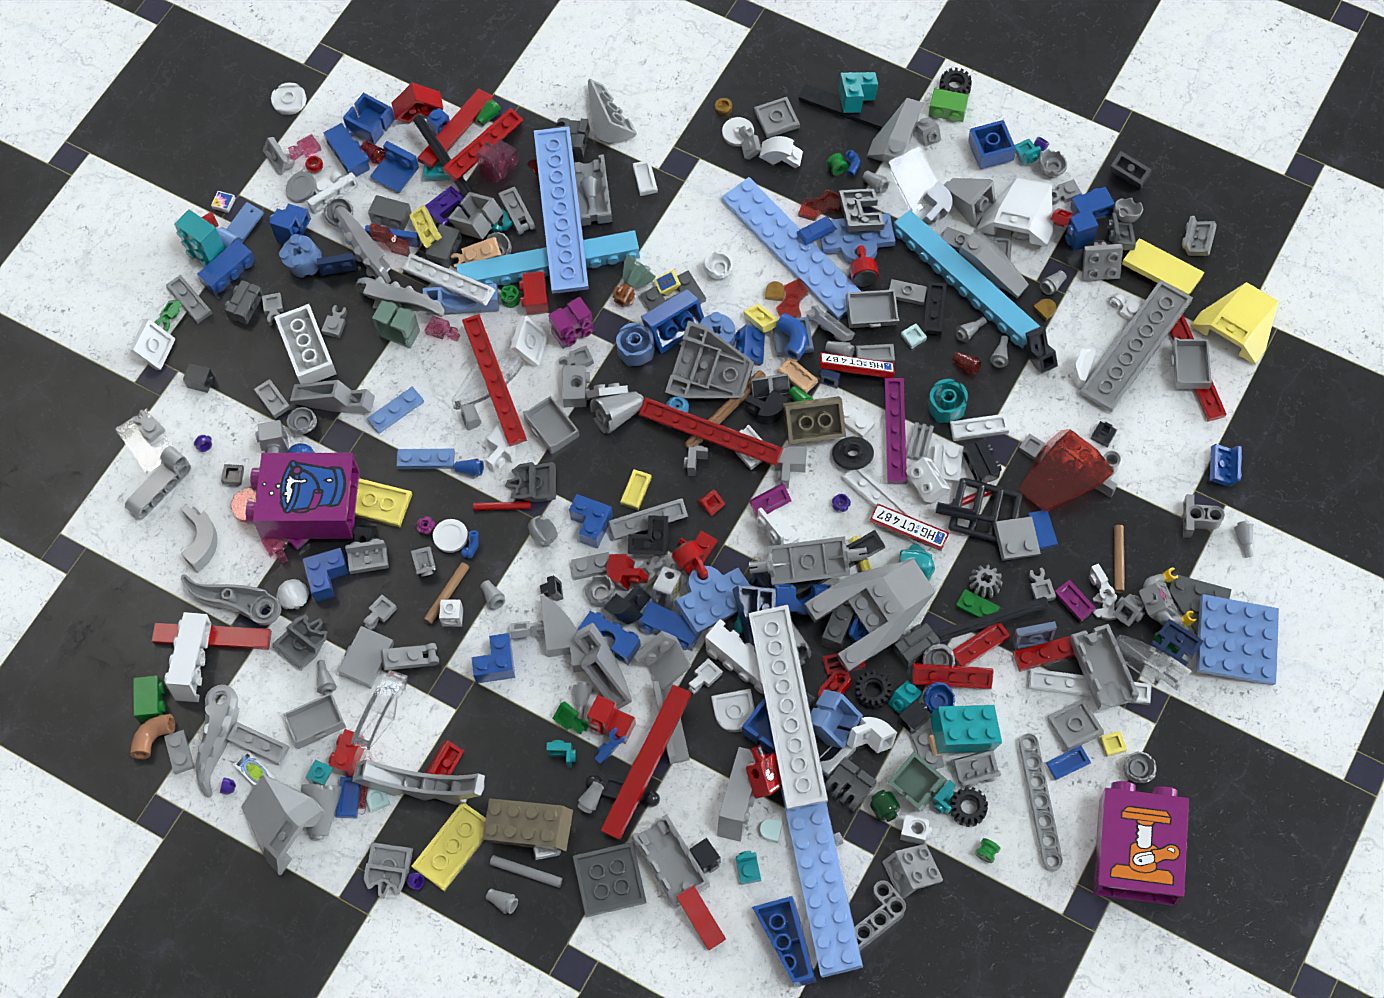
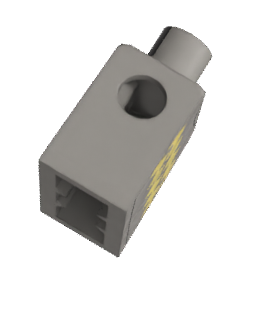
M675 563L671 564L670 568H662L652 588V602L669 610L673 608L682 581V573Z

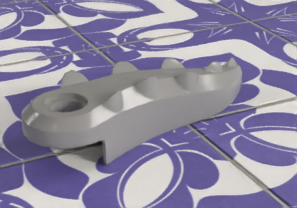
M342 206L336 208L333 217L338 218V227L344 230L345 241L347 245L353 247L355 259L362 261L367 267L366 273L369 277H382L385 283H390L391 279L387 272L391 270V267L383 258L386 253L376 244L350 212Z
M364 277L358 279L355 285L360 293L375 299L372 306L374 309H377L383 300L395 303L398 308L428 312L438 317H442L445 312L441 303L430 299L428 294L418 293L411 286L406 288L400 287L396 281L388 284L385 283L382 277H378L376 280Z
M181 575V581L185 588L203 603L233 610L259 625L266 626L272 624L280 616L281 604L274 596L268 594L266 590L246 585L198 584L187 575ZM271 607L267 615H262L263 608Z
M217 685L211 688L205 697V726L202 741L198 748L196 775L202 792L208 798L212 796L210 785L212 772L228 744L227 737L237 722L240 710L236 692L227 685ZM218 696H226V701L223 704H216Z

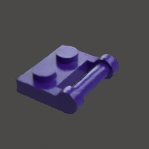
M450 186L427 203L425 207L439 225L449 227V224H451L448 219L449 216L445 219L442 216L460 204L464 197Z

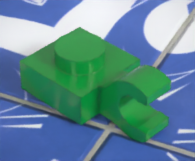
M178 300L168 301L159 314L160 317L154 323L159 326L162 322L164 324L162 329L168 331L170 328L169 320L179 314V308L182 304Z
M565 701L560 703L552 718L566 730L573 728L578 734H582L583 730L587 731L589 728V723L586 720L577 718L580 713Z

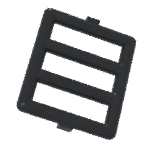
M964 477L959 480L955 499L953 498L951 505L961 507L965 488L968 486L977 489L972 509L977 510V514L980 513L984 492L987 491L996 494L991 517L995 518L994 523L998 521L1003 496L1015 499L1010 519L1021 518L1019 513L1023 493ZM950 517L948 526L950 531L998 543L994 523L989 522L987 532L976 530L977 519L974 522L970 521L968 527L957 525L958 518Z

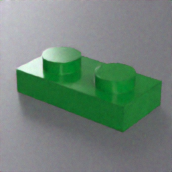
M966 589L955 607L974 618L1000 610V606Z

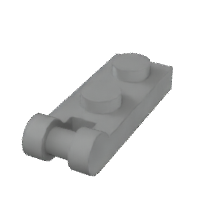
M515 186L498 193L518 235L523 234L528 229H535V224ZM525 220L526 223L521 225L520 221Z
M430 643L423 646L382 649L381 655L384 670L438 665L439 657L436 656L437 646L435 643ZM423 654H428V658H423Z

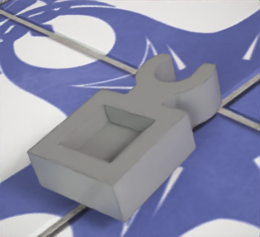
M1074 179L1057 185V190L1052 189V196L1056 197L1052 199V205L1057 204L1061 199H1063L1064 203L1072 201V198L1076 195L1082 194Z
M280 293L262 296L264 313L268 315L269 325H272V320L275 316L280 315V312H284Z
M337 305L333 306V316L327 315L321 330L322 334L336 338L341 337L346 324L345 319H343L347 315L345 307L342 312L338 313Z
M587 345L570 351V357L563 356L558 359L559 364L567 363L566 366L585 365L587 367L594 364Z
M140 410L142 418L136 419L133 416L132 419L139 426L138 430L150 442H153L166 430L153 416L148 419L145 411Z
M657 555L651 558L649 565L644 562L639 567L649 575L648 583H640L644 590L658 578L656 572L666 567L663 561L657 564L660 561Z
M1039 569L1040 576H1035L1033 570H1030L1029 578L1035 582L1030 585L1034 599L1046 597L1048 601L1055 600L1056 595L1050 579L1044 580V569Z

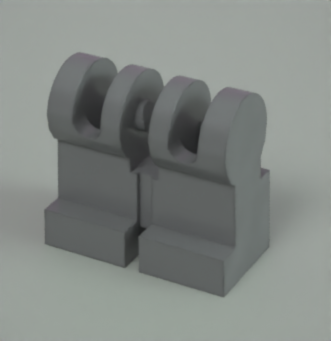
M559 118L556 128H570L573 156L584 157L586 142L590 132L588 119L581 118V121Z
M844 757L836 771L827 780L825 788L826 792H829L834 786H837L832 795L836 799L844 792V788L847 785L851 788L847 792L845 791L840 802L844 805L850 798L854 799L849 809L855 811L875 788L877 780L863 770L859 772V767Z

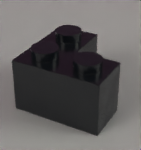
M648 515V535L628 534V554L668 555L669 516Z

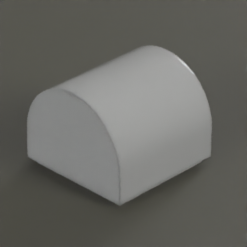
M473 404L461 406V417L466 429L469 431L477 428L481 424V419Z

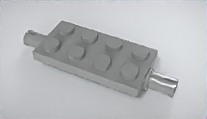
M845 536L767 546L768 558L763 561L749 562V567H758L750 569V574L768 572L771 575L772 585L850 576V561L868 560L867 554L859 555V553H867V547L849 550L846 545Z

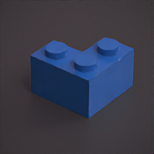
M288 203L285 209H276L269 219V224L276 241L285 244L292 235L304 234L311 217L308 209Z
M576 494L569 508L570 519L583 524L578 533L580 542L598 549L609 526V521L613 518L612 507Z
M341 548L303 559L310 590L315 601L334 597L330 579L349 574Z
M509 633L489 636L491 654L471 657L476 684L516 678Z

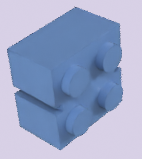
M824 689L816 703L818 707L813 708L810 713L814 733L826 745L844 749L850 732L837 729V726L851 730L858 725L863 715L842 693Z

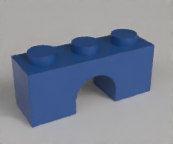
M773 584V588L776 589L775 607L788 605L789 611H797V614L803 615L808 614L804 604L832 587V585L811 584L810 595L805 599H797L796 587L793 584Z
M590 610L577 630L579 631L587 625L594 623L603 637H611L615 640L610 648L614 657L629 665L641 647L639 636L632 631L628 633L623 630V627L617 622L611 623L606 620L603 614L599 612L594 613Z

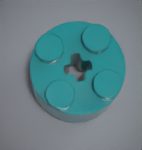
M953 379L938 381L930 392L929 412L939 423L957 421L964 416L966 410L967 390L964 385L954 382L955 380Z

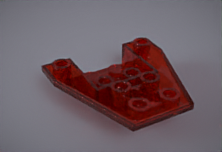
M1071 429L1060 430L1046 443L1018 490L1046 512L1100 486L1115 472L1101 453Z

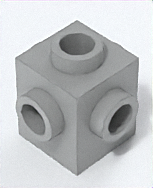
M1129 594L1127 597L1119 599L1115 605L1117 609L1113 615L1122 623L1130 626L1135 621L1139 622L1145 614L1143 612L1145 606L1141 598Z

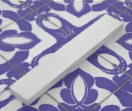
M411 253L401 268L404 272L485 306L495 292L493 287Z
M862 469L849 470L843 475L842 479L874 508H876L878 503L915 518ZM909 539L914 544H918L923 551L928 552L931 549L929 546Z
M1039 669L1030 670L1028 690L1093 698L1084 675ZM1134 682L1139 696L1136 701L1129 703L1149 705L1151 684Z

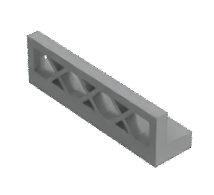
M659 681L653 682L658 712H660L673 683L666 690L660 689ZM681 718L666 746L670 764L690 760Z

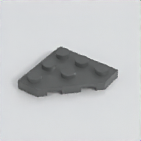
M1178 575V578L1171 581L1169 587L1171 597L1179 607L1182 616L1188 611L1194 612L1190 618L1196 619V621L1191 624V627L1197 637L1200 596L1204 594L1230 599L1232 590Z

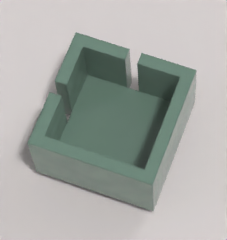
M382 300L372 317L379 337L411 349L420 333L415 313L409 308H398L393 302Z
M914 751L888 783L917 809L922 811L933 798L930 794L932 792L937 794L948 780Z

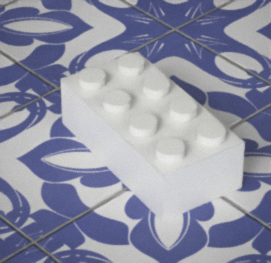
M309 304L274 317L300 384L314 383L337 374Z

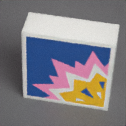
M218 191L211 207L212 209L229 213L236 198L232 194Z

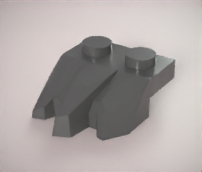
M533 462L519 464L511 470L516 475V478L507 480L505 487L516 490L511 493L510 498L530 502L556 499V465L554 462L537 465Z
M304 614L287 626V631L273 643V648L302 670L316 658L326 641L328 632L320 631L323 626L321 618L308 623V616Z

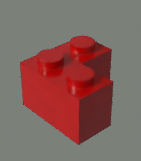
M411 83L391 102L395 120L408 124L419 114L429 116L433 110L438 108L444 109L439 91L415 83Z
M597 695L587 714L589 727L594 734L599 736L603 734L609 737L611 730L616 727L618 729L615 734L616 739H620L624 735L627 737L623 744L627 743L636 725L635 717L618 710L615 702L600 695Z

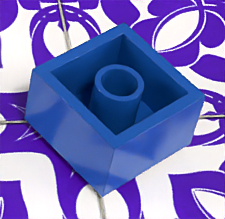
M1004 120L970 129L968 142L980 169L1014 160L1016 147Z

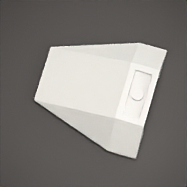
M1016 178L983 214L977 232L995 235L999 227L1029 234L1030 243L1048 247L1053 234V221L1050 220L1052 217V185Z

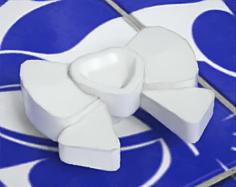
M1098 593L1093 598V601L1103 603V608L1095 610L1093 614L1097 618L1101 617L1108 621L1116 619L1113 614L1115 612L1114 602L1117 600V595L1115 594L1114 597H1111L1110 593H1104L1106 599L1102 601Z

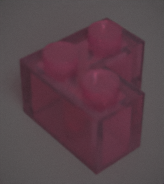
M501 139L495 145L486 142L476 153L480 174L496 184L501 179H504L511 167H514L518 162L517 149Z

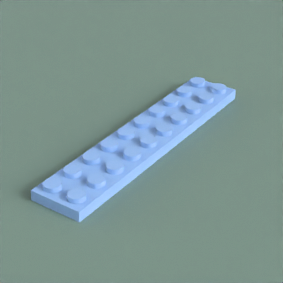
M561 127L535 130L534 137L552 294L587 290L589 287L570 128Z
M750 177L722 196V201L837 320H840L847 314V293L861 291L813 242L808 245L804 244L796 233L800 228Z
M782 786V797L820 975L824 978L863 968L827 803L823 802L788 810Z

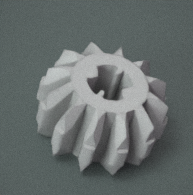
M988 564L985 569L980 565L978 570L974 569L972 571L969 582L971 583L970 589H975L974 594L978 595L981 593L982 598H985L987 594L991 598L993 593H999V587L1002 586L1003 582L1000 580L1001 574H996V568L990 570Z

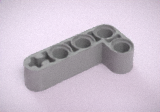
M168 446L162 451L160 459L163 464L125 503V508L139 519L145 518L181 482L191 469L187 458L172 446Z
M879 881L874 886L873 898L880 907L854 927L859 951L904 916L906 903L887 881ZM884 888L888 891V895L880 896L877 890ZM897 904L902 910L899 913H895L890 907ZM881 917L886 923L879 926L874 922V919ZM866 930L869 933V937L861 938L858 932Z

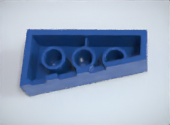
M793 896L752 907L795 987L815 983L814 970Z

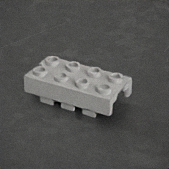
M604 154L598 155L599 159L593 160L591 163L574 162L581 226L591 225L592 221H598V224L612 222ZM586 176H593L598 179L595 198L596 208L592 207L589 209L588 199L580 183Z
M1109 624L1094 628L1091 634H1088L1087 631L1072 634L1069 640L1098 710L1102 711L1136 701L1139 693Z
M667 814L650 829L632 835V840L674 908L680 905L675 896L690 886L694 885L698 893L710 887V882Z

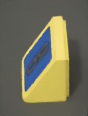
M671 270L654 279L660 294L670 295L681 285L675 270Z

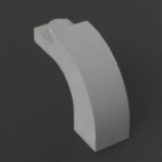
M185 504L180 509L185 517L197 528V534L193 543L181 554L187 563L198 573L210 562L216 551L217 532L205 511L200 513L195 507L190 508Z

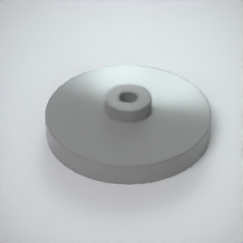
M306 171L294 174L286 185L288 197L295 202H303L309 199L315 192L316 179Z

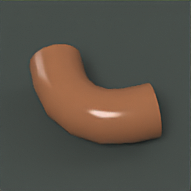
M165 714L151 718L143 723L134 734L130 756L136 759L149 758L153 741L161 735L174 733V717L171 714Z

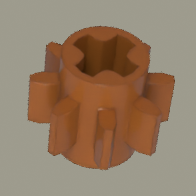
M622 284L620 287L616 286L612 293L614 302L621 307H626L628 304L632 305L635 300L634 289L627 284Z

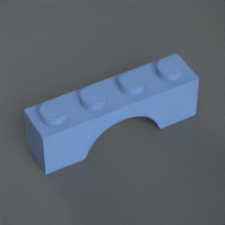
M496 283L485 284L493 287L495 290L486 306L459 294L449 292L442 287L423 288V293L428 294L430 299L441 303L445 311L444 314L499 310V293Z

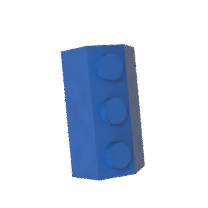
M686 289L642 315L641 318L644 326H647L652 331L654 344L662 354L683 341L688 321L700 324L704 315L698 298Z

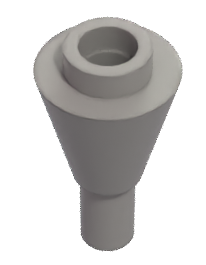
M586 176L580 183L588 199L589 209L592 207L596 208L595 198L598 179L593 176Z
M982 317L975 322L957 326V338L960 341L968 342L976 331L987 323L986 319Z
M1007 336L1001 337L1000 344L990 358V362L995 367L1000 368L1008 365Z
M1241 521L1237 523L1234 529L1244 547L1245 557H1253L1251 544L1254 524L1249 523V521Z
M319 660L317 661L319 670L317 692L323 695L333 693L337 686L326 669L325 661Z
M578 682L577 685H573L577 706L576 710L580 713L577 718L583 719L584 708L587 705L593 688L589 687V683Z

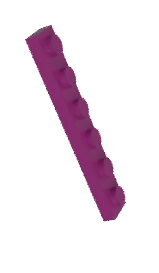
M885 378L887 484L907 483L904 378Z

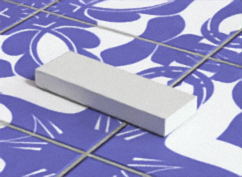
M352 172L307 200L312 213L316 214L325 208L331 199L342 197L358 187L355 175Z
M1006 414L950 421L953 441L1008 434L1010 432Z

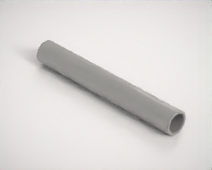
M495 855L490 860V865L558 888L562 884L563 878Z

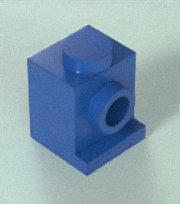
M440 108L433 110L426 119L435 136L450 121L449 115Z

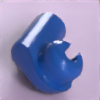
M848 150L846 157L850 166L847 174L854 177L861 165V160L854 150Z
M473 530L469 532V547H463L461 550L463 558L468 557L470 559L474 556L479 546L478 531Z

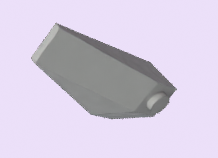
M589 79L588 89L592 126L597 139L613 144L635 137L637 133L632 122L622 116L623 110L612 102L614 98L605 86Z
M906 98L873 139L867 157L901 167L924 103Z
M983 233L971 234L960 247L959 254L982 275L1016 298L1028 287L1027 281L996 242Z

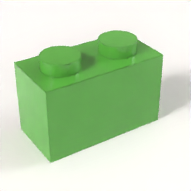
M934 88L929 107V116L963 122L969 95Z

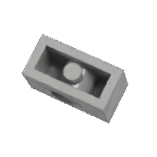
M585 365L563 366L564 408L587 407V400H590L587 396V391L590 390L587 389V383H590V372H586ZM580 385V387L574 388L573 386Z

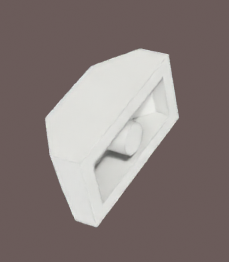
M1080 349L1071 377L1076 388L1082 389L1085 385L1097 351L1096 349Z

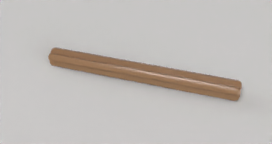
M758 370L751 379L766 377V375L761 370ZM748 380L742 398H730L708 421L720 424L748 394L752 393L751 380ZM691 436L685 442V447L689 450V447L698 446L703 439Z

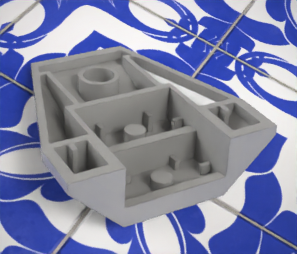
M688 321L678 358L665 392L681 398H742L754 362L708 327Z

